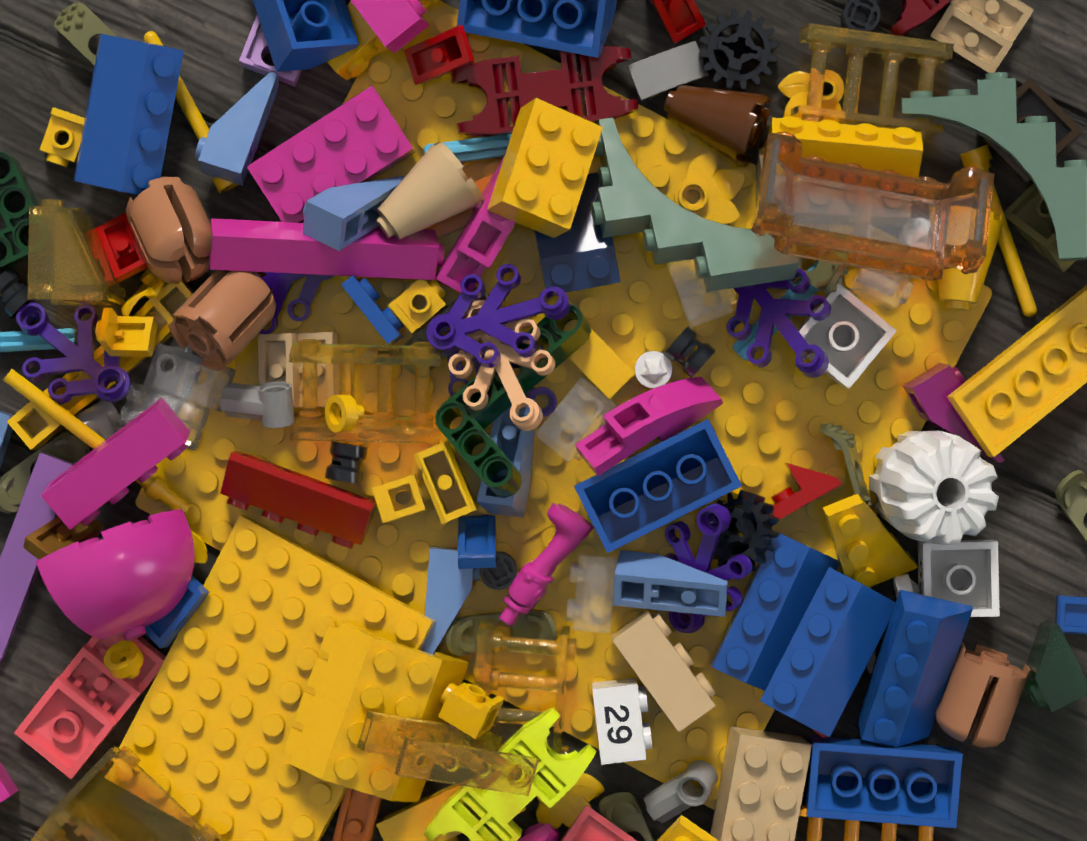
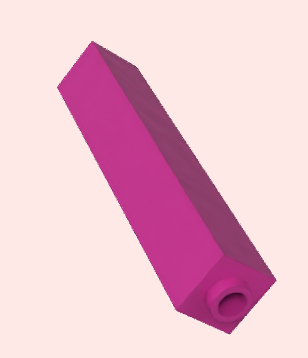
M211 218L210 270L435 280L437 266H442L444 262V244H438L434 229H423L399 240L395 235L388 238L381 228L377 227L338 251L304 235V223Z

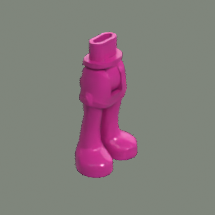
M552 503L547 512L549 520L555 525L556 529L551 542L537 558L522 567L509 588L510 596L506 595L504 598V602L508 605L499 618L511 626L515 625L521 614H528L545 595L548 585L555 580L552 575L556 567L594 528L589 521L561 503Z

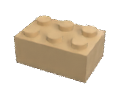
M646 609L611 634V638L674 727L680 732L716 706L711 698L716 692L702 672L695 676L689 668L694 662L682 644L679 642L673 646L667 636L672 631L658 612L651 615Z
M730 726L711 835L719 841H795L812 745L801 736Z

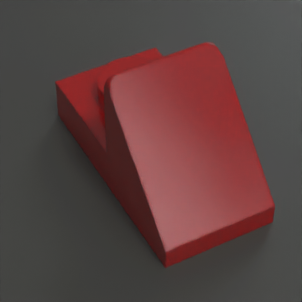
M648 0L656 9L674 44L706 26L694 0Z
M458 25L404 50L415 85L425 84L459 68L471 65L475 61L463 25Z
M126 213L95 228L118 283L148 268L128 223Z
M785 463L799 489L793 492L789 486L773 495L771 499L774 502L772 504L774 509L771 516L778 517L780 520L841 485L839 478Z

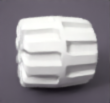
M908 431L898 435V442L890 448H881L875 457L878 460L875 474L869 476V489L876 493L878 499L875 509L895 529L911 539L932 544L951 545L958 544L964 534L976 536L986 527L984 516L987 511L996 510L999 496L992 492V482L998 478L995 468L990 463L981 459L980 454L982 450L957 435L943 431Z

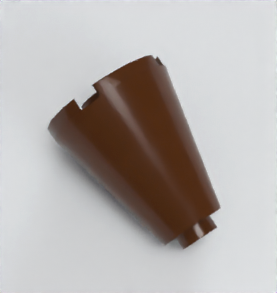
M680 85L676 91L671 90L665 101L664 111L668 112V120L737 165L747 167L753 159L746 156L750 147L757 149L764 135L771 111L765 108L764 105L771 103V98L764 94Z

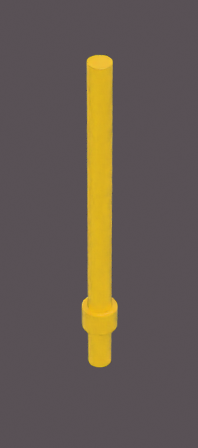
M11 369L3 379L4 382L92 449H95L105 441L103 437L14 369ZM158 475L156 477L151 476L142 483L138 479L135 480V482L145 488L144 493L154 501L159 499L172 510L182 509L185 514L191 506L169 489V483Z

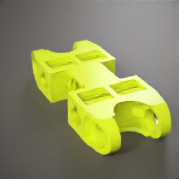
M552 707L525 723L499 748L497 756L507 767L484 790L469 777L443 803L423 835L429 841H433L440 834L444 836L449 832L456 831L466 835L470 841H517L521 837L522 829L512 819L536 796L551 808L577 783L597 751L590 744L586 745L579 752L575 750L564 755L553 751L548 745L547 737L550 734L549 729L560 717V714Z

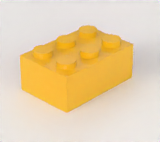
M538 98L521 107L487 210L552 238L569 231L603 127Z

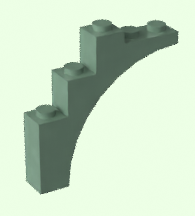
M1006 72L987 73L984 80H977L978 95H971L970 89L948 90V96L933 97V91L910 92V98H902V114L904 117L935 119L962 126L989 139L1009 154L1032 179L1046 203L1056 234L1059 261L1087 260V160L1064 161V167H1057L1055 122H1048L1047 116L1025 117V123L1017 124L1016 78H1008V73Z
M613 117L598 119V125L602 126L603 129L594 157L600 156L602 167L598 168L600 188H598L596 202L591 203V214L594 225H600L603 238L643 232L644 248L646 252H652L654 265L694 259L696 276L698 279L704 280L706 292L794 279L799 259L791 229L754 230L731 227L702 218L677 205L656 189L635 166L621 142Z

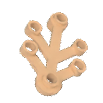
M485 300L474 301L464 319L477 315ZM522 319L503 324L517 333L531 326L533 327L531 335L534 340L537 341L540 336L539 327L531 319ZM482 331L467 334V336L480 343L481 339L483 343H493L499 350L501 359L495 367L486 368L482 365L480 366L474 384L467 387L463 393L464 402L473 410L483 409L488 403L487 392L495 371H497L512 403L510 408L512 422L523 431L536 429L543 418L542 410L534 400L526 398L510 363L531 368L537 374L545 376L554 370V358L545 350H538L532 356L522 358L516 354L513 348L500 343V341ZM529 340L522 341L525 344H530ZM460 350L459 353L450 358L448 363L449 370L457 378H467L473 372V356ZM486 351L483 360L491 359L494 351ZM541 358H548V364L545 367H537V362ZM466 361V367L462 371H456L457 363ZM476 392H480V400L471 403V396ZM530 407V412L527 416H518L521 408Z

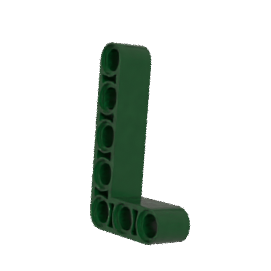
M0 151V160H7L10 164L9 174L5 178L0 179V213L7 226L0 230V242H3L7 248L6 257L0 261V272L45 252L51 245L52 234L21 164L15 157ZM22 193L26 201L25 207L20 212L13 213L9 207V201L13 195ZM37 227L40 230L41 239L38 244L29 247L25 243V233L29 228Z
M571 304L568 314L562 319L551 320L547 317L543 318L537 324L540 329V336L536 341L537 349L543 344H549L547 352L554 358L555 368H557L584 345L590 337L591 326L580 309ZM578 320L574 329L563 331L564 326L569 321ZM533 328L530 329L527 333L531 334L533 332ZM520 342L518 348L525 350L530 344ZM541 358L537 362V367H545L548 364V358ZM510 363L513 369L520 368L517 379L524 394L547 376L539 375L531 368ZM495 371L488 390L492 395L483 409L473 410L463 400V393L467 387L474 384L475 376L440 406L435 415V423L493 493L500 497H510L520 489L522 475L484 430L512 406L497 371ZM474 393L470 398V402H478L481 393ZM462 416L463 421L460 426L450 429L451 422L455 418ZM479 443H485L483 452L472 456L473 448ZM507 469V477L503 481L495 483V475L499 471Z

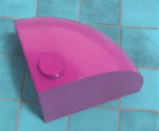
M182 509L153 514L148 517V520L139 521L134 524L127 522L101 532L102 540L97 537L81 543L77 541L35 561L50 595L72 623L85 633L96 638L112 639L124 637L126 641H131L146 634V626L165 617L178 605L187 590L194 567L192 533Z

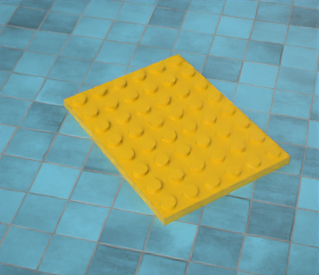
M240 515L203 585L210 593L178 633L104 776L218 841H320L348 788L321 780L290 765L292 757L282 753L291 727L303 729L304 725L295 722L294 718L303 693L308 692L314 695L316 693L315 689L307 686V682L316 657L328 660L329 654L319 650L328 625L339 628L340 624L344 621L365 628L371 635L421 650L435 620L249 517Z

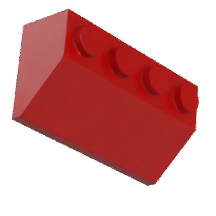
M241 451L231 452L220 494L228 496L227 504L243 510H248L249 505L263 509L261 516L283 523L284 517L298 522L296 529L315 536L318 535L319 530L333 535L331 540L333 543L350 549L353 548L354 543L363 544L377 506L376 501Z

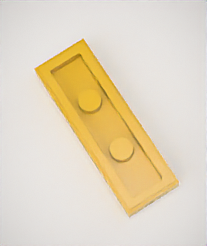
M555 296L547 305L556 304L559 297ZM541 313L532 320L538 324L546 316ZM578 320L569 321L564 326L563 331L574 329ZM592 329L586 343L568 357L608 399L635 375V372Z

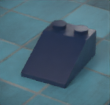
M598 172L587 175L569 231L555 238L535 231L545 289L559 287L567 293L621 282L612 237L603 238L600 225H594L592 219L591 203L596 202L598 188H600Z

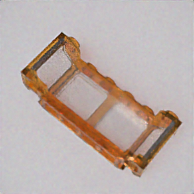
M768 132L761 151L763 165L758 202L752 218L751 231L759 237L764 236L765 233L775 239L774 249L781 254L927 281L942 279L943 270L950 268L961 269L964 275L978 271L987 252L994 174L983 172L976 167H964L954 173L949 183L946 184L937 182L930 177L914 178L903 176L893 170L876 171L865 169L855 163L838 164L827 162L818 156L801 157L803 144L795 135L788 132Z

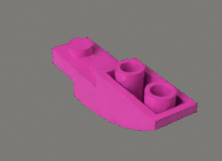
M503 159L482 192L483 201L473 207L472 216L436 274L437 280L462 293L460 284L465 276L475 274L481 277L486 267L490 268L515 224L514 221L487 210ZM477 282L471 283L467 291L472 292Z
M702 377L671 382L642 393L604 414L605 425L576 443L575 447L582 459L599 476L655 438L663 442L677 435L722 405L723 401Z

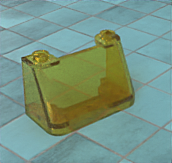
M43 199L40 200V206H29L28 299L51 300L52 305L123 306L125 304V289L122 283H118L114 277L90 216L83 214L81 208L64 207V200Z
M116 746L110 748L48 813L61 826L66 822L71 826L77 825L78 827L74 830V833L78 837L81 834L84 835L89 841H220L222 839L219 833L209 824L205 823L202 826L138 765L140 762L139 757L127 746H123L121 749Z

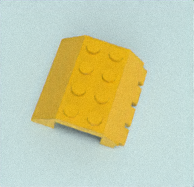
M344 621L340 624L339 628L328 625L319 649L329 654L328 660L316 657L307 682V686L315 689L316 693L315 695L308 692L303 693L294 718L295 722L304 725L303 729L291 727L282 753L292 757L290 765L321 780L389 801L419 802L447 725L446 721L438 717L443 703L440 702L441 696L450 683L457 686L462 684L469 663L436 651L430 654L371 635L365 628Z

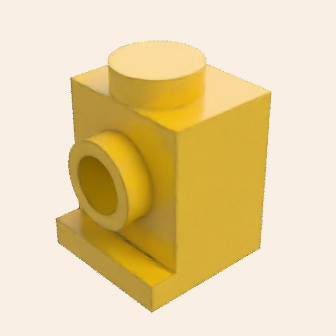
M54 107L52 108L51 118L40 147L41 151L48 153L47 161L66 168L69 161L77 164L85 118ZM61 132L69 134V141L65 145H59L57 142L58 135Z
M418 279L395 300L390 302L388 306L408 330L415 334L447 306L442 300L447 293L436 280H429L427 282L426 280ZM419 295L427 299L426 307L421 310L413 306L414 298Z
M416 474L372 487L382 523L426 510L425 502L431 500L424 480H418ZM400 490H407L410 493L411 498L407 504L398 502L397 493Z
M464 682L457 686L450 683L441 696L440 702L443 703L438 717L472 738L477 739L491 729L505 698L498 695L491 699L486 696V692L482 688L474 684H466Z

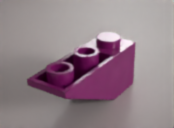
M938 363L903 385L920 418L943 432L957 435L982 450L980 455L988 460L997 463L1004 461L1001 453L995 457H988L947 398L949 394L966 382L961 372L955 366L951 368L950 365Z

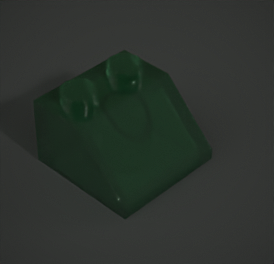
M1048 620L1041 622L1026 663L1031 670L1024 689L1032 704L1036 703L1038 707L1042 706L1048 711L1054 712L1087 696V680L1060 626Z

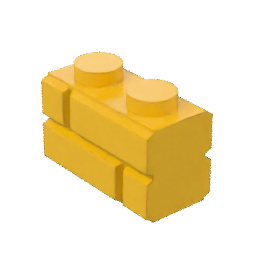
M449 440L414 454L442 524L478 509Z

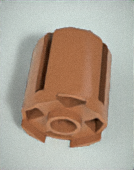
M161 177L150 180L148 182L150 187L142 191L134 201L130 197L126 207L128 223L146 264L157 278L167 283L179 284L182 274L186 282L199 279L210 270L209 256L211 255L212 244L211 222L196 190L182 183L179 177Z
M215 270L173 314V321L168 327L173 338L182 349L188 345L195 353L205 359L201 363L202 366L213 371H222L272 320L276 309V302L269 286L257 273L252 271Z
M962 642L943 698L936 710L938 725L945 733L958 741L964 742L968 736L972 739V746L980 748L998 746L1006 737L1031 668L1025 664L1023 670L1009 664L1010 661L1007 659V654L977 644L975 651L967 650Z

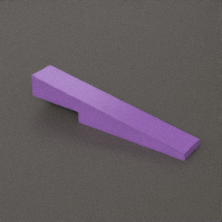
M46 452L39 453L0 556V665L39 571L35 562L39 559L23 548L25 537L58 517L41 497V494L47 484L74 465L69 461Z

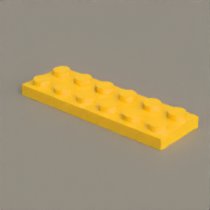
M1087 285L947 396L988 457H995L1087 383Z

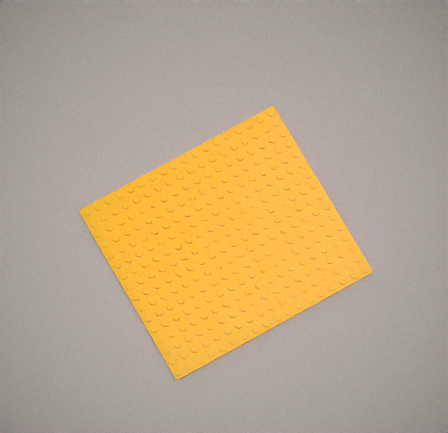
M441 0L433 2L426 8L427 12L423 14V18L429 24L426 29L396 53L387 49L384 52H379L369 61L367 69L357 76L344 101L346 103L373 85L415 151L414 154L373 180L406 176L424 155V146L427 144H434L438 141L440 143L481 138L480 136L458 134L457 123L473 120L472 116L478 115L484 110L487 104L485 93L476 87H469V83L452 84L450 73L425 84L415 85L404 53L405 49L457 26L459 10ZM466 33L475 60L474 63L519 55L521 74L562 69L561 63L523 43ZM502 67L505 92H509L506 67ZM578 73L579 82H582V76ZM603 86L609 94L613 96H620L621 100H629L628 98ZM580 91L583 115L587 116L584 91ZM506 101L509 124L513 126L510 101ZM639 104L638 111L614 119L621 142L635 166L656 189L673 202H675V190L686 179L688 166L691 161L702 154L712 152L717 163V169H732L745 176V181L740 191L730 200L737 208L740 218L725 225L763 230L767 225L771 224L755 222L756 165L752 163L747 167L737 165L670 120ZM600 156L593 157L588 174L597 173L598 168L602 167ZM503 157L461 162L464 166L462 170L468 179L472 177L473 181H477L493 174ZM690 190L686 193V200L689 203L695 204L699 201L700 196L697 191ZM515 222L490 268L486 267L480 277L485 285V291L490 295L498 282L496 278L497 270L502 265L512 264L521 275L520 284L510 291L500 308L539 298L541 292L545 290L535 231ZM783 223L826 250L833 245L842 249L848 257V274L841 275L843 282L839 284L897 330L849 389H844L825 373L816 378L805 376L796 366V352L779 330L772 336L770 345L772 359L767 366L758 368L749 360L745 361L733 350L732 346L737 340L732 338L726 329L729 319L735 316L739 296L733 288L706 292L704 280L698 279L696 276L694 259L654 265L652 252L645 251L643 232L613 236L621 282L567 292L570 303L580 309L588 320L591 329L634 372L635 364L641 355L649 351L664 353L687 326L696 333L697 339L701 343H708L716 350L714 354L692 378L702 377L719 395L723 404L683 431L709 419L742 485L731 492L739 494L740 490L765 497V503L768 504L774 503L771 499L773 495L789 486L793 492L799 489L785 463L838 477L841 485L781 518L777 524L772 526L773 530L838 560L823 507L855 494L843 450H836L832 439L818 431L820 425L832 423L833 426L841 425L842 430H847L848 434L855 435L853 440L856 441V449L869 498H871L870 503H873L870 509L877 516L878 512L875 509V505L878 503L876 493L869 489V476L875 474L878 460L875 458L882 447L890 448L897 443L898 435L908 431H921L926 423L924 419L920 418L903 385L938 363L950 365L951 368L956 365L991 299V289L983 285L977 304H969V310L946 308L947 302L939 300L934 258L928 255L919 258L908 255L902 250L898 240L874 227ZM464 228L437 239L438 244H444V260ZM809 253L803 259L802 268L805 272L819 259L817 253ZM437 266L436 274L441 266ZM255 272L260 277L268 275L263 272ZM506 273L503 281H511L515 273ZM335 275L329 280L322 281L311 304V316L305 321H294L289 317L287 309L291 301L299 298L307 276L293 281L277 318L278 327L271 334L338 332L339 395H351L357 405H362L364 408L363 419L357 421L354 430L335 433L329 429L326 423L325 407L294 408L295 422L282 428L264 427L261 420L227 417L225 412L220 409V397L222 396L224 386L229 383L259 386L258 335H256L222 371L204 368L179 416L180 420L190 430V434L185 442L187 448L175 459L169 461L165 457L156 464L158 470L152 476H160L169 483V489L191 505L184 514L190 530L199 535L204 543L219 551L222 550L238 517L245 515L425 615L430 546L458 548V518L442 524L432 499L425 502L426 510L386 523H382L378 507L376 506L363 544L354 543L353 548L350 549L333 543L331 541L333 535L319 530L317 536L296 529L298 525L296 521L285 517L283 523L261 516L263 509L249 505L248 510L237 508L227 504L228 496L220 494L231 452L241 451L375 501L372 487L412 474H416L418 480L423 479L414 454L448 440L435 423L437 410L452 397L448 391V385L451 380L447 357L423 377L411 374L402 364L399 350L415 334H412L404 325L399 329L403 338L393 346L387 344L341 284L351 276ZM355 276L359 281H361L364 278ZM365 277L381 296L376 302L382 310L389 307L388 304L395 300L418 280ZM435 277L436 282L447 293L442 300L449 306L461 293L437 280ZM788 289L766 290L773 298L779 299ZM818 290L813 296L821 295L825 297L827 294ZM422 295L416 296L413 300V306L418 310L425 308L427 305V299ZM555 296L550 297V298L547 300V304H548ZM755 299L749 318L751 326L759 319L761 307ZM302 303L296 304L294 307L295 315L302 317L305 314V306ZM536 315L524 319L532 320ZM792 316L790 321L798 330L808 316ZM270 321L263 329L268 330L272 322ZM744 323L738 324L734 329V333L741 332L744 328ZM528 326L522 332H528L533 327ZM450 329L444 333V336L450 332ZM543 344L544 350L547 351L549 344ZM695 346L684 360L687 361L698 347ZM764 350L757 351L754 360L761 359L764 355ZM567 358L534 386L535 388L547 387L553 391L557 399V405L555 410L550 415L543 417L540 425L534 429L531 485L524 518L490 514L477 502L481 479L452 445L478 508L463 516L495 515L496 551L506 552L514 558L517 564V574L526 563L532 562L546 549L556 532L555 526L549 527L530 541L523 542L518 532L526 530L529 533L546 523L533 499H542L547 510H549L552 503H561L592 524L574 486L596 474L578 454L575 444L605 425L604 414L626 401L654 389L643 386L637 380L636 375L630 378L608 399ZM805 358V360H804V363H810V362H811V361L808 360L807 358ZM670 360L672 374L666 384L690 378L683 372V366L678 361ZM462 361L463 369L466 367V361ZM473 361V372L470 376L465 378L468 382L476 376L475 364ZM520 368L513 369L514 373L519 375ZM462 381L455 382L452 386L453 393L458 392L466 384ZM539 394L535 397L536 403L540 408L547 406L548 398L546 395ZM463 417L455 418L450 424V429L459 427ZM493 422L484 429L489 436L491 435ZM655 438L648 443L647 449L661 442ZM331 441L368 448L366 459L360 465V469L363 472L361 484L325 478L326 468L332 463V455L330 454ZM485 443L476 445L473 448L472 456L482 453ZM143 487L135 501L139 509L151 515L172 510L159 499L154 501L144 493L145 488ZM400 490L397 493V500L401 504H407L410 501L411 496L407 490ZM727 494L609 553L606 552L595 528H593L589 535L556 567L552 575L555 580L548 585L545 595L532 609L548 612L553 618L557 630V639L552 647H523L454 656L447 649L446 631L435 651L467 661L469 665L463 679L496 696L500 695L505 698V701L534 716H538L553 707L560 714V717L553 726L599 749L592 683L636 678L638 686H645L611 638V634L646 610L642 608L613 606L614 574L620 550L655 553L662 556L668 553L676 555L673 546L665 538V530L669 525L682 521L690 528L691 552L693 556H697L703 533H700V529L697 526V514L701 509L711 504H717L718 500L728 502ZM675 529L676 536L681 538L679 531ZM712 561L709 570L719 567L717 565L718 561ZM838 566L837 571L841 573L840 566ZM753 571L742 579L736 580L731 578L726 580L728 581L727 587L734 586L743 595ZM481 576L480 581L472 580V590L454 620L469 615L503 612L508 605L504 602V598L506 595L510 596V586L502 590H495L487 587L482 581ZM727 594L728 601L733 604L731 596ZM647 609L651 615L658 612L669 626L672 633L667 637L673 646L680 642L690 655L694 664L689 668L696 676L702 672L716 692L711 697L716 706L678 732L645 686L648 712H641L642 723H649L653 749L645 750L646 760L624 763L662 783L685 771L687 766L693 761L703 760L710 763L717 772L718 780L703 804L715 810L730 726L764 731L775 709L760 702L765 692L764 690L713 668L710 664L736 609L729 612L726 611L725 617L705 616L704 625L694 633H682L674 629L669 620V611ZM498 621L492 625L490 633L494 639L504 641L511 636L512 627L504 621ZM692 780L695 785L702 787L698 781Z

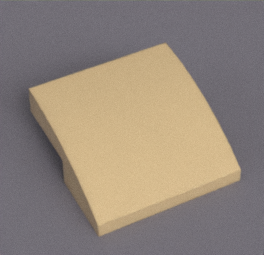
M952 0L930 36L986 72L994 73L1034 9L1020 0Z
M338 332L257 334L259 386L269 382L290 383L294 408L325 407L330 396L339 395Z

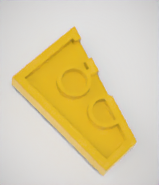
M858 494L823 507L842 574L869 588L919 568L913 557L904 550L894 535L885 528L880 519Z

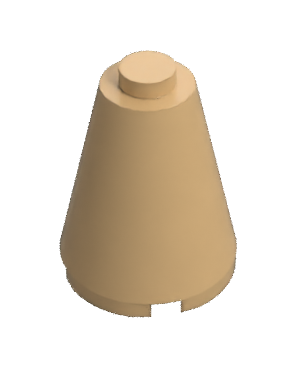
M438 141L432 145L377 209L380 217L376 219V222L388 238L395 235L400 240L469 210L483 201L482 194L472 177L470 179L467 178L462 170L464 166L444 143H439Z

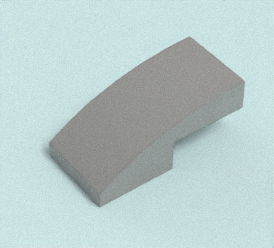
M696 41L627 65L640 101L671 89L675 90L680 85H687L709 76L708 72L704 73L702 70L705 64L703 59L698 58L700 51Z

